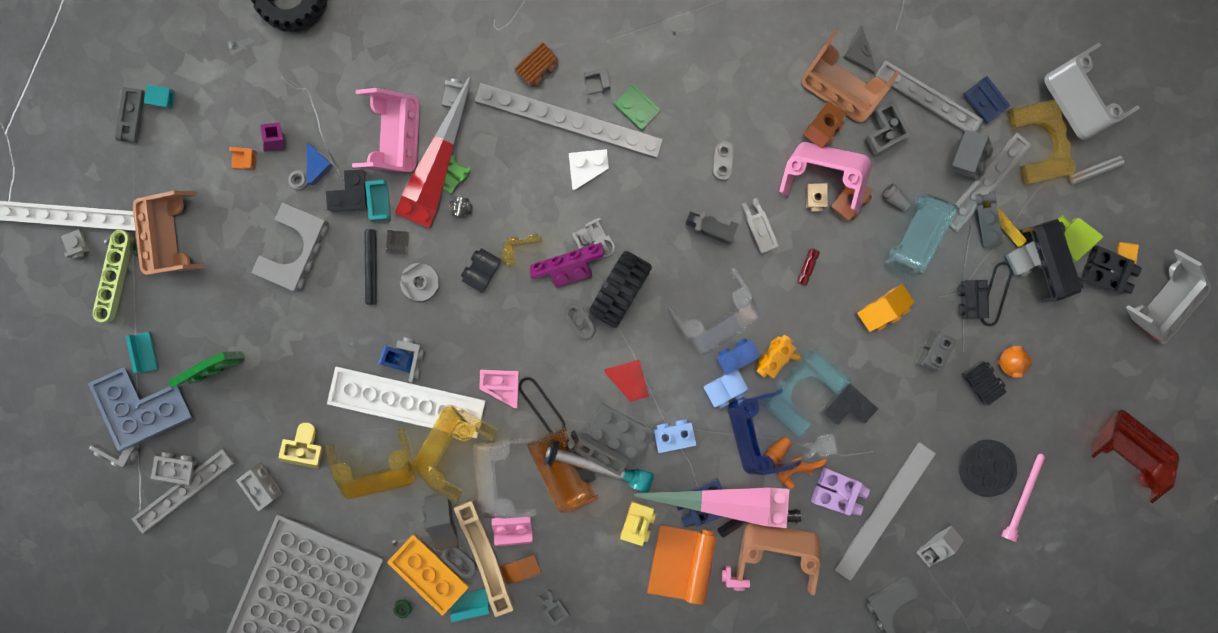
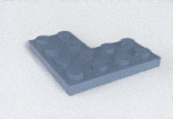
M125 367L88 383L119 453L192 419L178 386L173 388L169 386L140 400Z

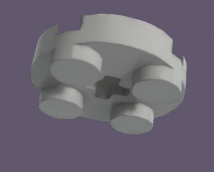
M411 264L402 273L400 281L401 290L412 300L426 301L432 298L439 288L438 274L431 266L426 264ZM417 277L420 279L424 278L423 287L415 286Z

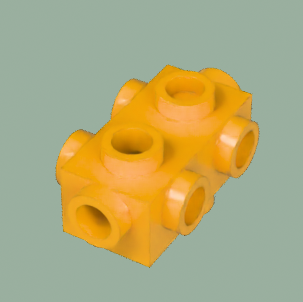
M778 336L772 340L766 353L762 354L758 359V363L755 366L757 368L756 372L764 378L768 376L774 379L784 364H787L790 359L799 362L801 354L794 353L796 347L791 344L793 341L788 336Z

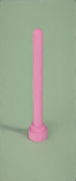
M1044 454L1037 455L1010 526H1007L1001 535L1011 541L1016 542L1019 536L1017 528L1044 462Z

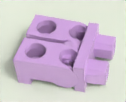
M823 467L817 483L836 490V492L816 485L811 502L849 516L851 514L861 515L864 506L855 503L858 496L867 498L870 489L857 480Z

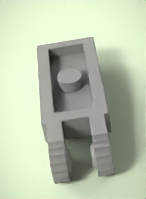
M755 198L753 199V205L758 214L752 216L746 203L742 204V208L759 252L762 254L779 247L765 211L762 210L758 199Z

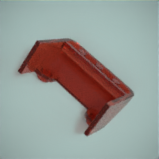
M1125 410L1116 412L1095 438L1091 457L1095 458L1101 452L1110 453L1112 450L1117 452L1141 471V482L1145 487L1151 489L1150 502L1153 504L1175 486L1179 454L1172 446Z

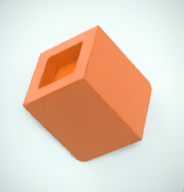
M229 147V151L233 152L232 168L255 170L257 151L249 148Z

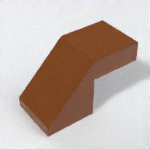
M535 554L500 566L506 584L522 581L542 572Z

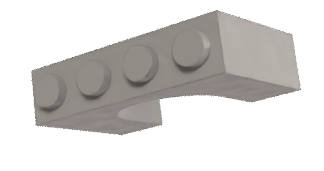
M282 202L275 220L296 229L300 233L304 243L302 254L296 261L290 264H280L259 255L251 273L298 292L304 286L306 271L309 272L312 268L313 261L311 260L313 255L317 254L320 249V239L328 231V222Z

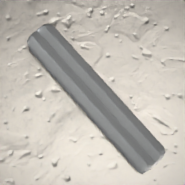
M1118 156L1069 175L1070 183L1074 185L1123 166L1125 161L1122 156Z

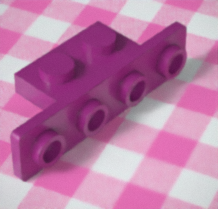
M602 243L592 244L567 254L536 262L530 265V276L532 279L550 274L556 288L592 277V271L588 262L604 256Z

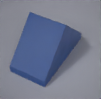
M307 144V183L315 185L333 165L314 146Z
M384 345L378 364L410 373L414 354L390 345Z

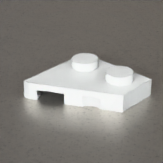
M607 149L569 153L573 190H577L609 169Z

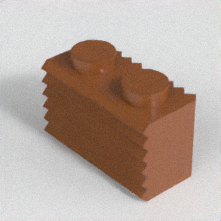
M541 42L514 69L530 87L533 85L537 86L543 81L544 78L542 76L547 72L551 73L557 68L558 58Z

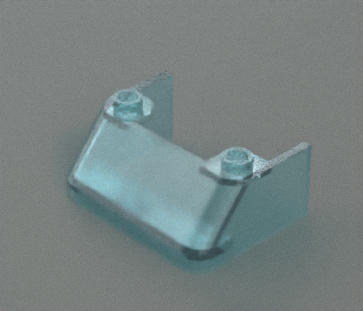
M927 193L920 195L915 203L917 213L901 243L897 247L893 246L888 254L890 259H887L885 264L910 277L922 275L958 209L957 205Z

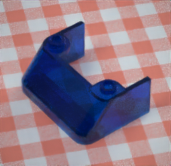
M783 389L735 399L729 404V415L742 466L748 474L767 475L791 470L801 464V460L774 465L773 460L769 456L761 455L752 417L756 416L759 412L758 400L777 396L783 393Z

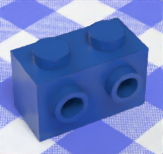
M745 338L736 343L737 347L731 350L728 347L719 352L720 356L716 357L725 375L761 357L752 340L747 341Z

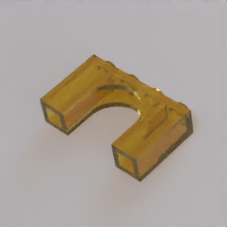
M1055 99L1012 108L1008 111L1012 130L1037 125L1045 128L1053 138V150L1046 160L1020 167L1024 185L1075 174V162L1071 159L1070 155L1071 144L1066 137L1067 126L1062 120L1061 114L1063 112Z

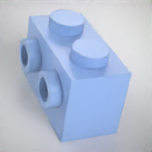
M687 419L675 421L676 425L668 426V423L657 425V429L653 430L658 453L696 446L692 422H687Z

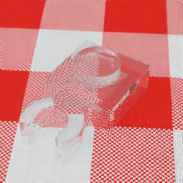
M834 434L814 438L815 444L809 442L802 444V447L809 446L811 448L809 453L804 454L805 457H812L815 452L818 453V457L838 453Z

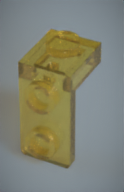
M538 234L527 235L526 239L519 240V237L507 238V242H503L504 250L501 251L502 262H506L507 266L515 265L513 246L543 242L542 237H538Z

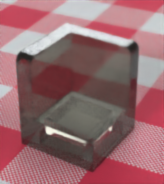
M387 230L386 253L408 255L409 232Z

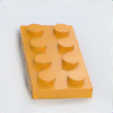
M415 534L387 562L442 616L470 587Z

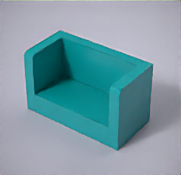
M386 180L365 181L369 220L372 222L391 220L388 182Z

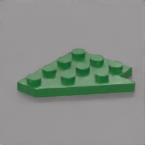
M242 351L218 353L168 381L169 385L173 388L187 381L189 384L200 382L205 379V375L213 376L223 371L222 368H232L241 364L239 360L244 359Z

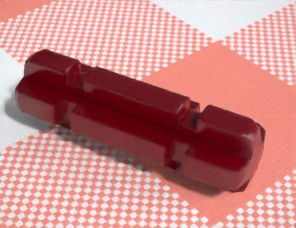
M809 250L808 258H806L801 270L802 274L799 275L797 280L799 284L804 286L808 284V277L811 276L816 264L815 260L818 259L820 254L818 250Z

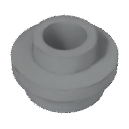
M300 170L293 171L288 178L289 185L297 190L303 189L307 185V175ZM297 177H301L302 179L301 183L297 184L295 181Z

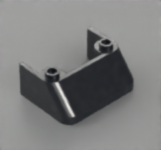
M1054 219L1019 230L1020 233L1031 231L1051 296L1041 299L1042 303L1060 301L1081 293L1083 282L1078 277L1064 234L1066 231L1064 223Z

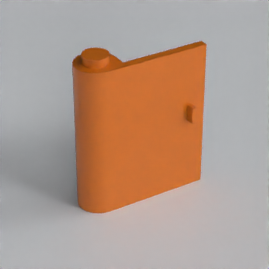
M659 525L647 593L684 599L689 603L704 605L717 538L714 535V531L703 529L702 532Z

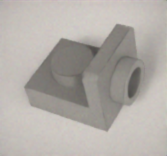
M445 80L446 87L442 106L452 107L464 86L461 80Z
M78 229L61 236L67 251L64 253L65 257L75 260L84 257V253L89 251L82 230Z

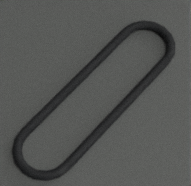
M1007 262L998 263L993 270L988 287V298L997 268L1000 265H1006L1010 273L995 322L990 324L986 323L983 318L981 319V322L986 326H994L1000 318L1013 272Z
M530 377L523 378L519 383L520 393L548 432L553 435L561 434L565 429L563 418L537 382ZM524 381H532L562 422V429L560 431L553 432L550 430L523 392L521 385Z

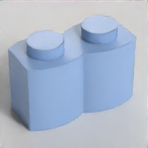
M738 369L703 386L714 408L718 406L719 409L730 404L728 400L734 397L736 400L746 395L745 391L748 390Z

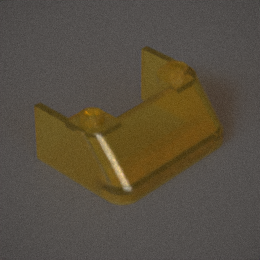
M448 405L440 413L416 456L413 466L431 489L457 503L463 490L446 481L445 474L436 469L454 437L461 441H467L472 438L476 431L493 441L498 429L454 405Z
M406 427L398 430L402 449L395 450L390 454V468L353 476L348 464L339 463L335 443L325 446L332 477L343 497L353 499L409 486L414 483L416 471Z

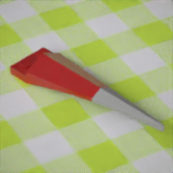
M470 77L464 84L402 192L395 210L396 214L428 228H431L439 209L454 142L471 84Z

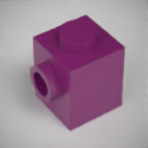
M280 122L261 124L260 136L263 152L283 150Z

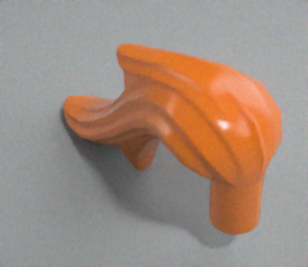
M802 456L784 464L779 469V480L789 489H792L795 486V483L790 479L792 474L805 472L812 475L813 470L825 465L827 458L814 463H805L801 461Z

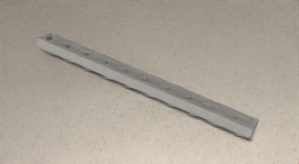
M480 83L475 98L477 103L657 158L663 140Z

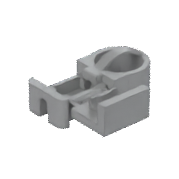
M600 218L587 223L585 226L589 227L588 229L583 228L572 233L579 249L584 248L583 245L587 243L592 244L593 242V244H598L601 242L606 253L603 257H609L614 252V243L609 235H605L599 223L601 221ZM604 240L608 241L612 245L611 253L609 252Z

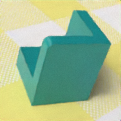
M147 84L144 103L172 110L175 91L170 88Z

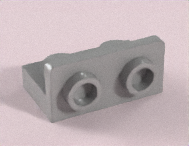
M162 452L161 455L154 457L151 479L190 485L194 465H197V461L192 460V456L181 455L178 458L173 457V453Z
M261 463L236 480L257 511L262 510L272 501L283 495L279 486Z

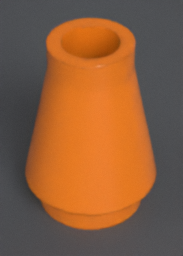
M783 436L766 450V458L775 465L778 462L781 463L792 442Z

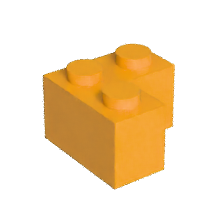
M902 283L888 291L881 298L865 306L857 314L869 332L875 329L880 331L888 326L887 323L889 321L893 324L911 311L909 307L915 302Z

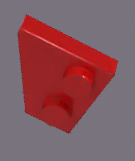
M639 360L604 369L607 376L630 402L649 397Z

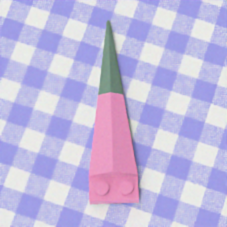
M767 487L634 494L635 497L767 527L787 528L790 489Z

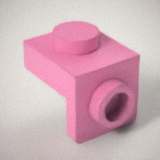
M725 565V570H722V582H725L726 587H734L736 591H744L745 588H750L749 577H743L742 581H738L736 577H731V567Z

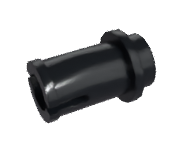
M797 508L795 510H788L787 522H795V524L801 522V510H797Z

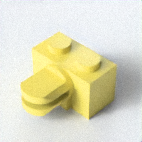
M300 424L294 441L283 439L279 453V460L281 462L319 469L323 449L321 446L313 445L316 430L312 424Z
M632 500L620 539L643 546L644 542H648L651 532L648 531L650 523H654L656 513L653 512L654 507Z

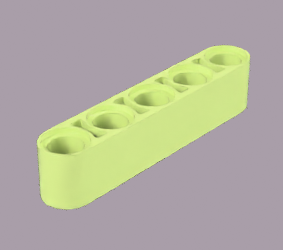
M116 230L110 237L93 308V317L98 322H111L116 317L131 255V244L134 241L133 235L130 232ZM122 234L125 235V242L123 244L119 242V237ZM117 253L121 255V259L118 263L115 261V255ZM112 272L116 273V279L114 281L110 279V275ZM108 290H110L112 293V297L110 300L106 298V292ZM103 309L107 310V317L105 319L101 315Z

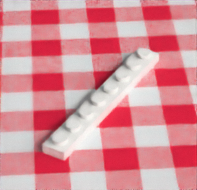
M0 201V221L135 231L133 211Z

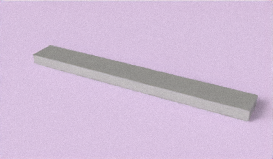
M918 442L834 568L836 572L848 580H852L936 453Z

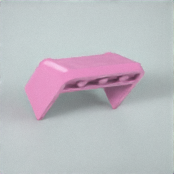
M380 88L356 90V94L371 97V109L373 112L381 114L380 151L371 152L367 163H352V167L373 171H414L417 165L420 108L417 97Z
M809 142L800 143L787 162L779 192L783 196L789 197L794 176L803 174L807 163L844 171L843 183L845 186L855 189L851 209L854 213L859 214L872 166L870 159L863 154L827 146L820 148L818 145Z

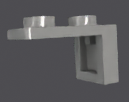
M403 337V340H397L396 348L415 352L408 382L413 383L415 379L419 378L420 368H418L419 360H423L424 349H422L421 344L414 343L415 339Z
M98 444L91 445L90 450L94 451L93 454L102 459L107 458L111 461L110 464L121 468L129 466L131 461L133 462L139 454L137 450L140 445L137 444L124 450L120 456Z

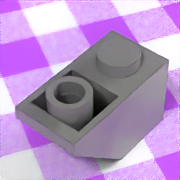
M950 526L937 533L917 551V554L930 567L955 554L964 540Z

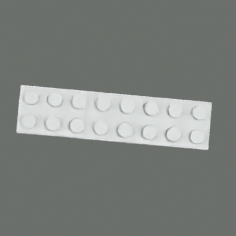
M335 367L327 404L477 438L486 400Z

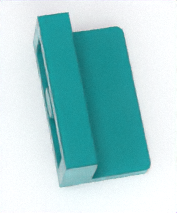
M146 332L126 336L133 373H144L159 369L152 333Z
M486 589L463 593L450 607L451 622L489 614L491 609Z

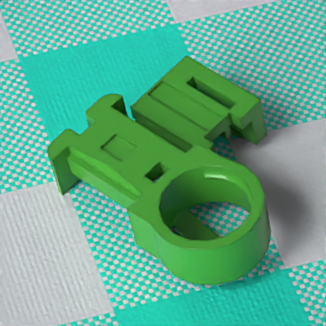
M453 155L450 158L444 183L447 186L444 185L443 187L450 194H453L459 181L463 182L471 171L470 167L465 168L456 162Z

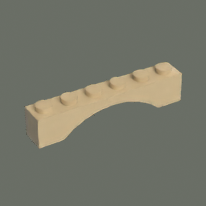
M472 499L454 507L456 516L477 562L494 616L498 617L513 611L515 605L475 500Z

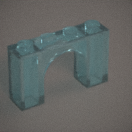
M817 349L813 351L808 350L802 357L804 361L800 365L796 364L789 373L791 375L787 380L783 378L776 386L778 390L774 394L772 392L769 393L764 399L765 404L763 406L797 437H800L812 423L793 405L791 394L795 384L803 378L815 377L833 393L838 395L851 381Z

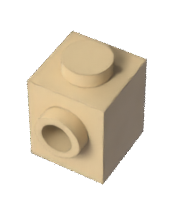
M827 183L807 184L806 208H811V212H822V208L828 207Z

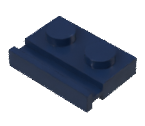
M988 76L964 93L965 97L987 124L1010 107V104Z

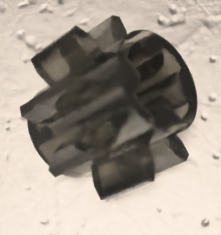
M455 196V200L450 201L448 210L453 211L452 216L466 218L467 213H472L473 205L469 204L468 198Z

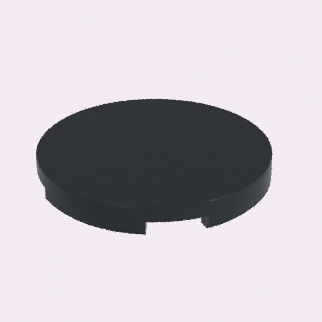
M990 439L976 441L965 449L959 461V474L963 484L971 492L982 497H994L1005 493L1011 488L1017 477L1018 471L1015 455L1009 447L999 441Z

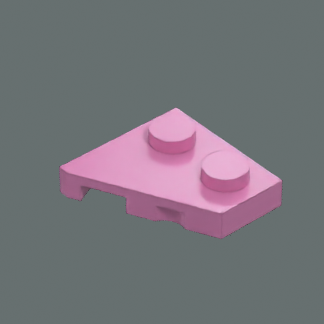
M480 370L479 389L513 408H518L519 371Z

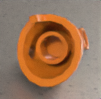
M1012 346L1002 353L998 364H1000L1001 369L1007 375L1023 377V374L1029 370L1032 359L1022 346Z

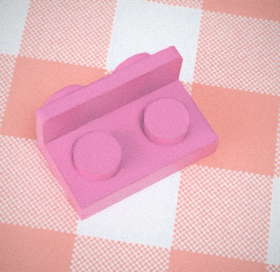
M530 515L492 519L495 546L533 543Z

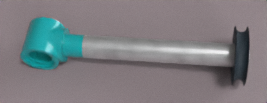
M553 438L550 440L544 457V466L549 464V467H552L554 461L557 460L629 482V486L649 493L654 477L653 473L638 468L632 471L624 469L621 475L618 476L583 456L558 449L559 440L556 442Z

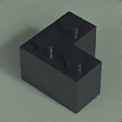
M364 169L344 170L345 190L326 191L327 211L368 210L365 185L367 172Z
M846 382L821 412L835 424L839 425L849 412L855 415L861 422L867 423L878 408L855 387Z

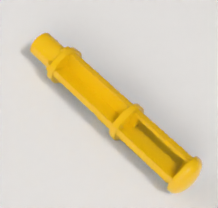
M991 202L983 203L985 207L991 206ZM997 206L1001 228L1017 247L1024 246L1027 239Z

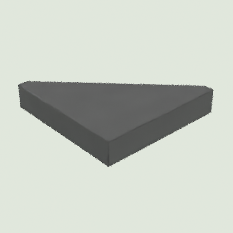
M860 25L844 58L875 74L877 69L875 68L870 46L863 30L864 27Z

